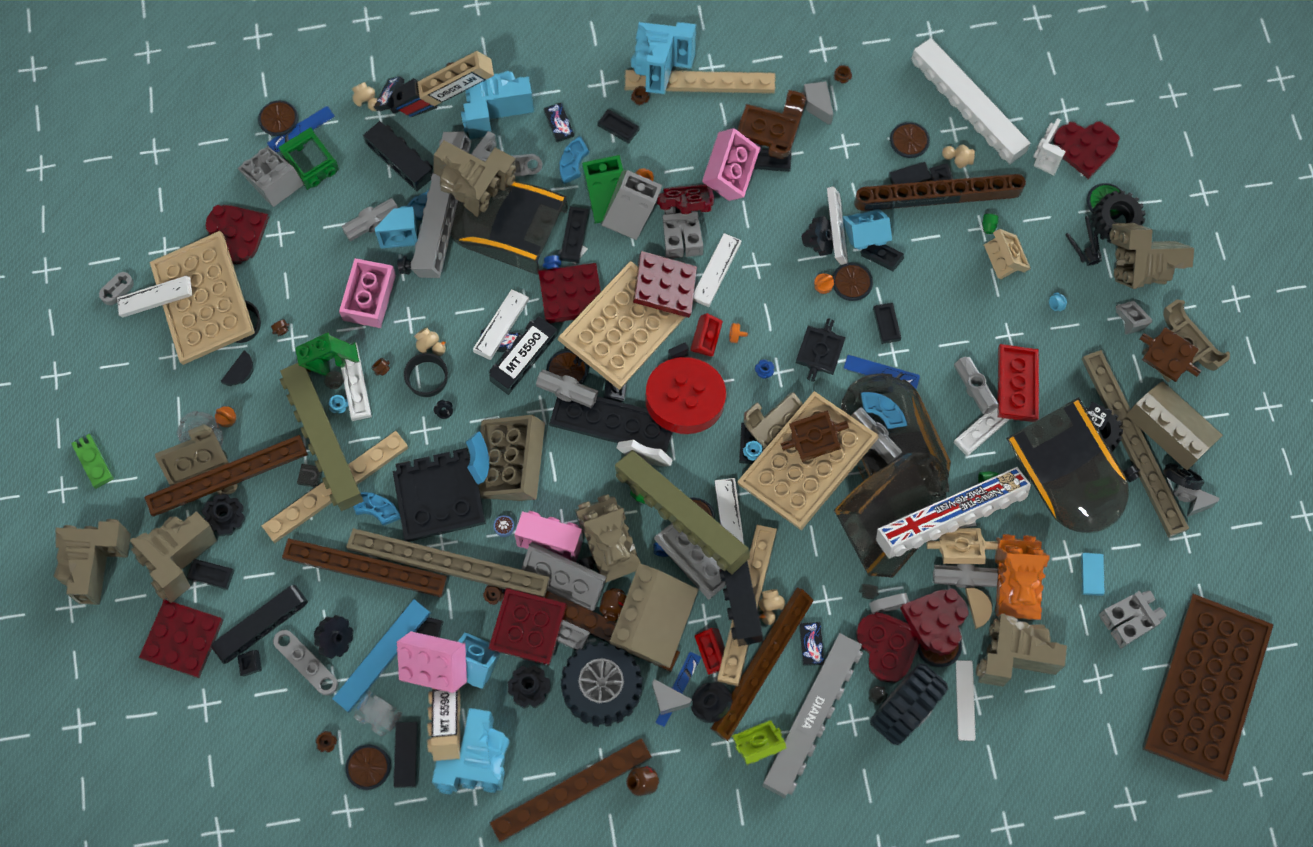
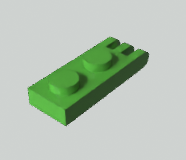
M89 433L86 435L88 443L82 437L79 439L82 446L79 447L75 441L71 444L93 487L97 489L114 480L93 437Z

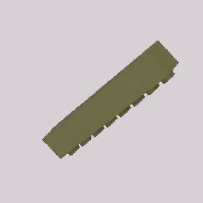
M296 363L280 370L283 377L280 379L284 390L288 389L290 393L286 395L290 405H295L297 409L293 411L298 422L302 421L304 427L300 429L304 438H309L311 442L307 445L312 456L316 454L318 458L315 464L319 472H324L325 477L322 480L326 489L330 488L333 493L329 495L333 505H338L340 510L344 511L364 502L307 369Z
M631 450L615 464L616 477L621 483L628 484L635 495L641 494L649 507L657 509L659 515L664 520L668 519L678 532L686 534L688 540L693 545L697 544L701 547L703 553L708 558L712 557L715 559L722 570H727L733 574L750 558L747 546L635 451Z

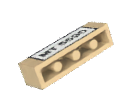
M475 51L418 81L420 99L436 106L493 77L492 60L479 51Z
M432 688V691L428 693L429 704H432V707H428L429 720H431V723H428V735L431 736V739H427L428 752H432L434 761L460 759V690L458 689L451 693Z

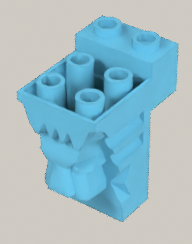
M639 22L635 54L631 58V67L634 68L636 74L646 76V92L665 94L673 66L692 68L695 57L696 24L677 22L676 26Z
M505 71L500 74H494L493 77L466 90L467 103L463 104L464 111L461 112L464 132H468L469 138L474 139L484 137L488 131L491 132L489 119L533 113L529 77H518L515 79L512 72Z
M469 708L460 759L436 761L432 783L440 793L452 794V791L458 792L459 784L467 789H475V786L484 788L483 791L496 793V790L502 791L505 772L503 769L505 752L510 741L505 737L504 733L493 729L494 718L490 711Z

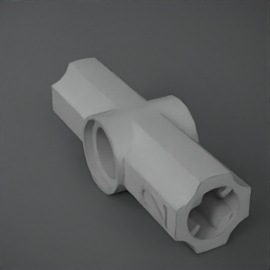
M390 198L374 208L367 207L359 213L357 218L342 225V230L349 241L358 238L366 232H375V227L398 206Z
M970 357L960 358L954 364V367L966 386L967 394L973 397L982 414L993 412L998 408L999 404L988 388L985 376L979 373Z
M544 369L539 373L536 382L537 387L554 393L555 396L563 401L571 402L572 400L590 408L594 406L598 395L597 390L579 384L573 377L566 375L561 377Z
M862 407L851 415V417L878 434L879 438L872 445L871 449H875L888 464L901 455L902 451L888 437L887 429L882 424L875 422Z
M958 564L956 566L934 565L933 584L956 585L959 588L997 586V569L978 568L971 564Z

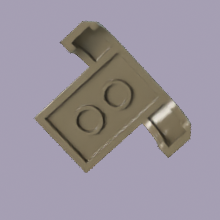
M1175 300L1165 307L1163 315L1170 330L1199 349L1193 357L1192 365L1199 362L1205 368L1214 371L1230 360V352L1222 353L1218 351L1190 320L1184 310V300ZM1148 347L1143 350L1142 353L1144 355L1147 353ZM1159 372L1167 382L1171 381L1170 378Z
M791 392L768 414L763 416L760 411L762 407L756 402L744 413V424L765 450L803 403L794 392Z
M202 424L188 430L191 440L155 453L156 460L170 486L229 463L210 426ZM234 484L217 492L219 495H229L236 491L238 485Z

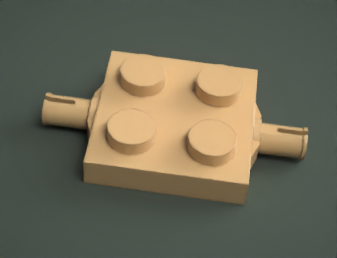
M958 528L952 533L947 532L941 535L939 541L926 542L927 549H939L942 553L943 564H985V549L998 550V541H985L980 528Z

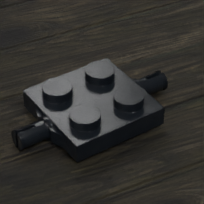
M830 318L826 319L824 328L807 327L796 359L797 364L810 369L807 380L810 381L812 376V382L815 381L817 372L834 375L846 337L831 331L835 321L831 319L829 325Z

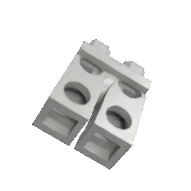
M675 207L665 210L663 215V232L666 258L683 257L682 236L684 238L686 257L703 255V241L698 213L692 211L690 214H676Z
M1150 590L1142 593L1138 591L1134 595L1104 609L1099 614L1108 630L1129 619V621L1111 632L1120 649L1156 628L1166 617V613L1161 607L1153 611L1149 606L1155 600Z

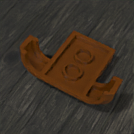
M789 90L783 113L746 104L737 131L753 143L770 147L769 156L784 159L790 154L802 117L806 97L803 93Z

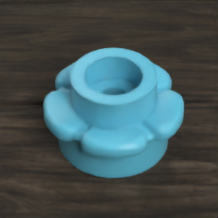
M1056 292L1049 298V305L1054 311H1062L1066 308L1067 299L1064 295Z
M334 395L329 400V409L332 413L341 414L346 411L348 401L342 395Z
M750 441L746 443L743 453L749 460L753 461L763 452V447L757 441Z

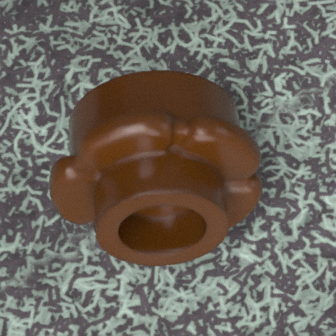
M841 65L834 71V79L840 83H847L852 78V73L848 66Z
M637 87L633 90V94H631V100L637 105H643V103L649 101V93L646 92L645 88Z
M285 319L274 323L271 326L272 334H277L278 336L286 334L289 331L288 327L290 324H287Z
M380 358L373 364L371 369L376 376H383L389 371L390 367L388 365L390 362Z
M488 585L485 588L483 597L489 604L495 605L502 601L504 594L502 593V588Z
M329 731L318 735L316 738L317 749L321 752L333 751L337 744L336 736L332 735Z

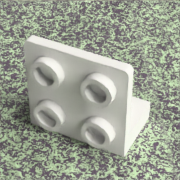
M1057 119L1055 124L1051 123L1049 125L1046 135L1041 139L1037 147L1038 149L1034 154L1036 161L1033 166L1053 176L1066 152L1059 146L1050 144L1061 122L1060 119Z

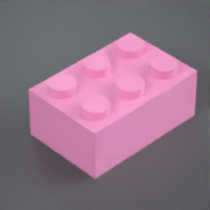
M734 128L718 132L702 182L728 201L743 198L760 147Z
M354 259L339 310L343 321L381 328L396 277L393 266Z
M522 511L514 534L518 547L528 549L532 542L575 563L583 543L582 529L577 524L560 523L554 517L543 518L533 511H528V513Z
M410 632L397 641L399 680L454 693L467 683L466 648L464 643L416 632Z

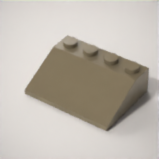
M1163 381L1144 395L1126 415L1187 471L1223 436Z
M534 415L481 421L480 432L486 443L489 455L488 475L484 482L479 484L481 498L512 501L537 500L545 422Z
M639 563L611 636L610 644L615 645L618 650L623 648L629 654L670 668L699 589L660 570Z

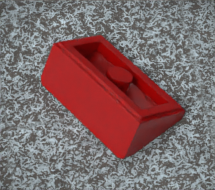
M708 313L701 315L690 351L713 357L723 321Z
M709 628L694 635L708 675L719 672L725 651V645L719 629Z

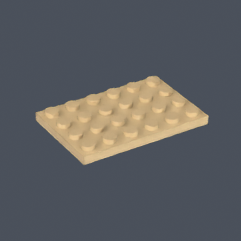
M221 231L150 262L156 285L184 276L190 277L192 296L163 305L181 364L189 363L255 333L228 247Z
M632 261L620 271L558 337V341L619 390L686 318L633 303L638 266Z
M814 391L737 483L791 524L802 530L879 438L878 434ZM827 410L835 424L847 420L849 429L838 432V441L841 446L839 450L804 462L801 461L799 452L795 447L782 450L780 443L792 439L789 423Z

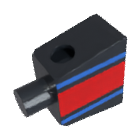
M415 78L393 91L394 103L390 109L393 114L401 111L409 117H414L438 108L437 105L433 106L420 99L418 80Z

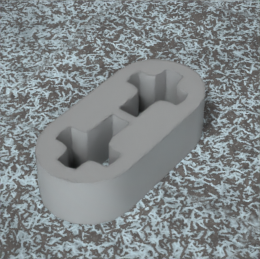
M126 272L118 273L101 288L99 297L104 304L114 305L117 303V297L124 296L132 289L134 285L133 279ZM124 280L127 281V283L124 285L123 283L121 284L120 281ZM109 293V294H112L113 296H112L111 298H109V297L106 296V294Z
M902 593L869 603L872 614L877 612L885 613L900 609L909 600L907 593Z

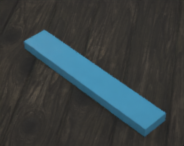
M414 599L332 699L350 713L396 657L397 641L410 632H416L431 612Z

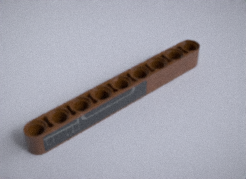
M1020 174L862 187L856 192L854 205L857 210L872 211L877 209L884 210L1012 199L1021 196L1026 180ZM879 196H884L887 199H881Z

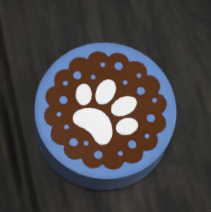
M499 516L494 521V530L497 535L508 537L513 533L515 526L509 516Z

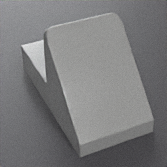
M488 131L471 155L478 159L488 158L497 146L495 134Z
M1135 301L1116 306V313L1125 321L1126 335L1142 331L1152 323V319Z
M1180 485L1175 487L1172 494L1183 502H1191L1187 517L1210 509L1219 501V497L1202 490L1188 489Z

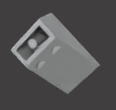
M269 146L261 149L256 155L244 161L238 167L241 174L273 207L304 185L294 167Z
M622 171L601 226L637 240L656 203L662 185L631 171Z

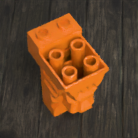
M1003 534L1002 538L996 537L998 550L995 551V562L998 564L995 614L998 617L1003 613L1019 619L1041 620V600L1044 588L1041 581L1045 578L1043 569L1047 567L1049 555L1041 549L1042 542L1036 540V536L1024 535L1023 539H1016L1015 535Z

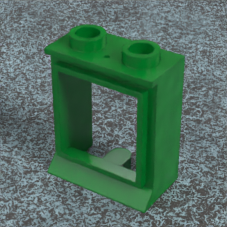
M311 127L279 146L283 159L294 167L307 190L318 186L321 181L327 177H332L339 170L336 160L315 135ZM312 140L327 160L304 174L289 153L294 150H303V145Z
M328 332L295 347L299 366L325 376H330L328 360L334 358L336 366L341 368L346 364L345 359L354 363L360 362L355 342L349 344L330 336Z

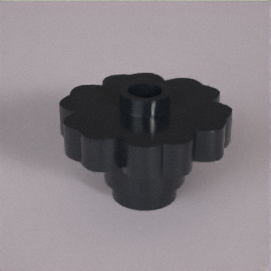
M825 216L813 218L812 223L809 224V229L802 233L803 245L813 248L814 252H818L820 256L832 254V249H834L831 222L826 220Z
M227 494L216 495L213 501L205 503V507L202 510L205 517L204 520L210 525L213 533L217 531L219 536L232 535L234 529H240L245 520L242 514L244 510L243 505L237 498L230 499Z
M338 615L333 617L327 616L319 623V626L314 631V644L319 647V654L332 659L335 656L342 657L348 651V643L353 640V629L348 627V619Z
M535 665L529 669L526 666H521L513 672V679L508 681L509 695L513 697L516 705L524 709L529 705L533 708L539 707L545 703V695L551 692L550 679L545 677L543 669ZM527 685H533L532 688L525 689Z

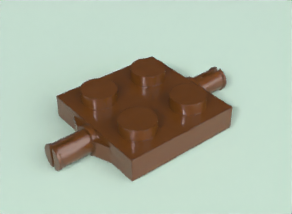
M1165 327L1161 334L1154 339L1145 333L1140 337L1139 340L1149 345L1142 361L1174 382L1186 371L1196 377L1202 371L1192 365L1193 357L1199 349Z
M827 410L789 423L792 439L780 444L783 451L795 447L799 452L801 461L804 462L841 449L838 441V432L849 429L847 420L835 424Z

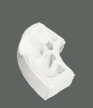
M635 440L618 442L616 447L625 455L631 450L635 451L650 465L671 466L673 461L662 449L649 448Z

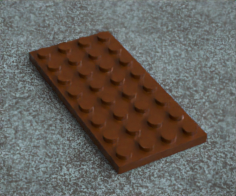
M1192 594L1143 750L1218 780L1228 781L1274 624Z

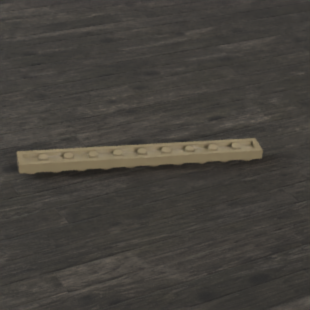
M1102 350L1083 356L1082 361L1105 408L1112 410L1111 414H1116L1118 416L1117 421L1122 423L1120 427L1123 429L1121 441L1132 464L1141 470L1138 472L1139 478L1168 538L1187 531L1189 527L1140 427L1126 416L1131 409Z
M354 528L346 546L351 551L545 598L550 582V577Z

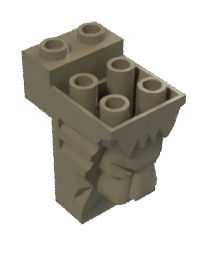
M443 140L434 154V174L440 176V190L454 195L458 201L465 203L464 207L476 217H479L481 212L487 210L490 198H494L499 189L505 191L508 185L511 186L516 177L514 175L517 168L515 166V158L496 147L485 162Z
M1112 223L1110 231L1111 243L1118 245L1115 252L1117 260L1114 278L1116 282L1132 289L1144 287V284L1152 283L1166 285L1167 281L1173 279L1175 268L1185 269L1193 267L1194 248L1176 241L1152 242L1153 229L1136 223Z
M609 494L598 497V501L592 504L589 501L578 505L579 508L574 510L582 533L586 537L598 573L607 577L605 583L637 571L640 563L632 537L628 533L629 527L624 522L626 519L624 509L617 504L616 498L614 496L609 497Z
M196 511L193 515L187 517L185 521L176 516L169 517L160 528L153 529L149 534L143 533L136 538H132L130 542L133 546L131 551L135 554L137 561L143 567L146 566L149 569L148 572L153 580L151 585L155 588L157 595L162 600L166 598L172 603L190 588L182 569L217 542L210 525Z
M107 519L106 522L99 521L98 529L93 526H85L84 529H78L71 525L56 528V548L59 549L57 553L58 565L54 572V577L63 585H67L66 594L78 604L100 605L107 557L128 558L131 533L115 519Z
M1001 613L997 619H994L993 624H990L989 636L992 637L991 644H988L986 656L977 664L976 676H979L978 683L1004 687L1012 677V668L1056 675L1065 667L1067 645L1050 642V632L1045 625H1029L1027 622H1017V618Z

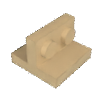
M998 229L993 232L995 238L984 244L998 279H1003L1017 270L1026 272L1031 269L1017 235Z

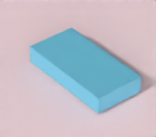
M1082 553V595L1103 596V554Z

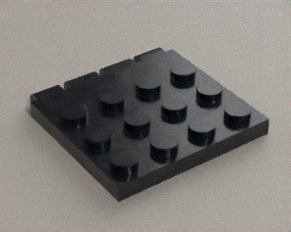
M467 447L453 450L454 457L452 458L450 452L433 455L434 462H431L430 456L414 459L413 467L410 461L396 464V471H393L403 535L406 542L486 524L479 484L475 482L467 468L470 463V454Z

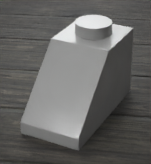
M827 82L804 84V89L801 93L806 97V111L825 123L832 124L833 110Z

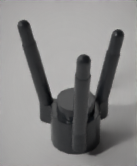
M1085 216L1091 247L1084 249L1085 253L1083 254L1069 233H1066V237L1079 255L1081 263L1086 262L1087 266H1092L1100 263L1102 256L1099 248L1098 234L1092 233L1089 217Z

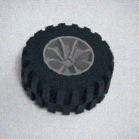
M598 642V645L593 646L592 643L586 644L585 649H577L575 655L568 658L567 665L562 670L561 689L565 704L571 710V713L576 718L579 717L581 722L585 724L589 722L596 727H599L600 724H605V727L612 726L614 722H622L625 716L629 717L633 713V709L637 707L642 693L641 671L639 665L636 664L635 658L627 654V650L623 648L618 650L615 645H604V642Z
M918 664L870 719L871 726L892 745H900L929 717L932 710L948 690L947 683L926 664Z

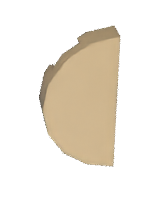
M966 588L965 592L976 630L983 627L990 619L992 604L988 596L981 590Z

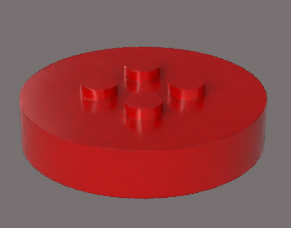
M689 357L674 358L663 362L650 374L645 392L646 408L652 419L664 429L679 434L699 433L713 426L723 413L726 400L725 383L717 370L708 363Z

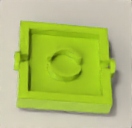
M771 720L732 735L736 750L741 754L747 765L787 749L785 741L781 737L780 729H776Z

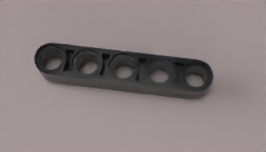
M296 585L289 586L214 641L211 645L212 650L223 664L232 661L305 607L308 600Z

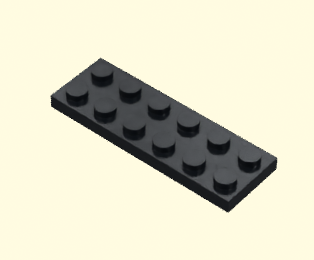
M598 396L592 408L572 400L571 402H566L557 397L549 425L552 427L614 443L635 440L646 447L662 449L666 454L672 436L671 431L664 429L652 419L647 409Z

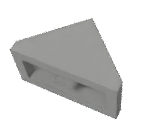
M655 679L653 680L652 688L660 715L690 707L692 699Z

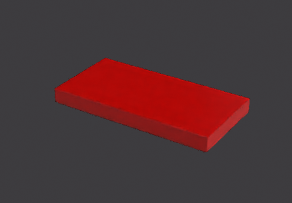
M1004 344L998 346V418L1038 422L1039 349Z

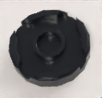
M1175 463L1166 464L1163 474L1168 479L1188 489L1200 490L1204 481H1202L1203 479L1199 474L1191 469L1187 471L1184 467L1180 469L1178 468L1179 465Z
M720 682L705 683L693 694L691 710L696 718L704 723L719 721L730 710L732 695L728 688Z

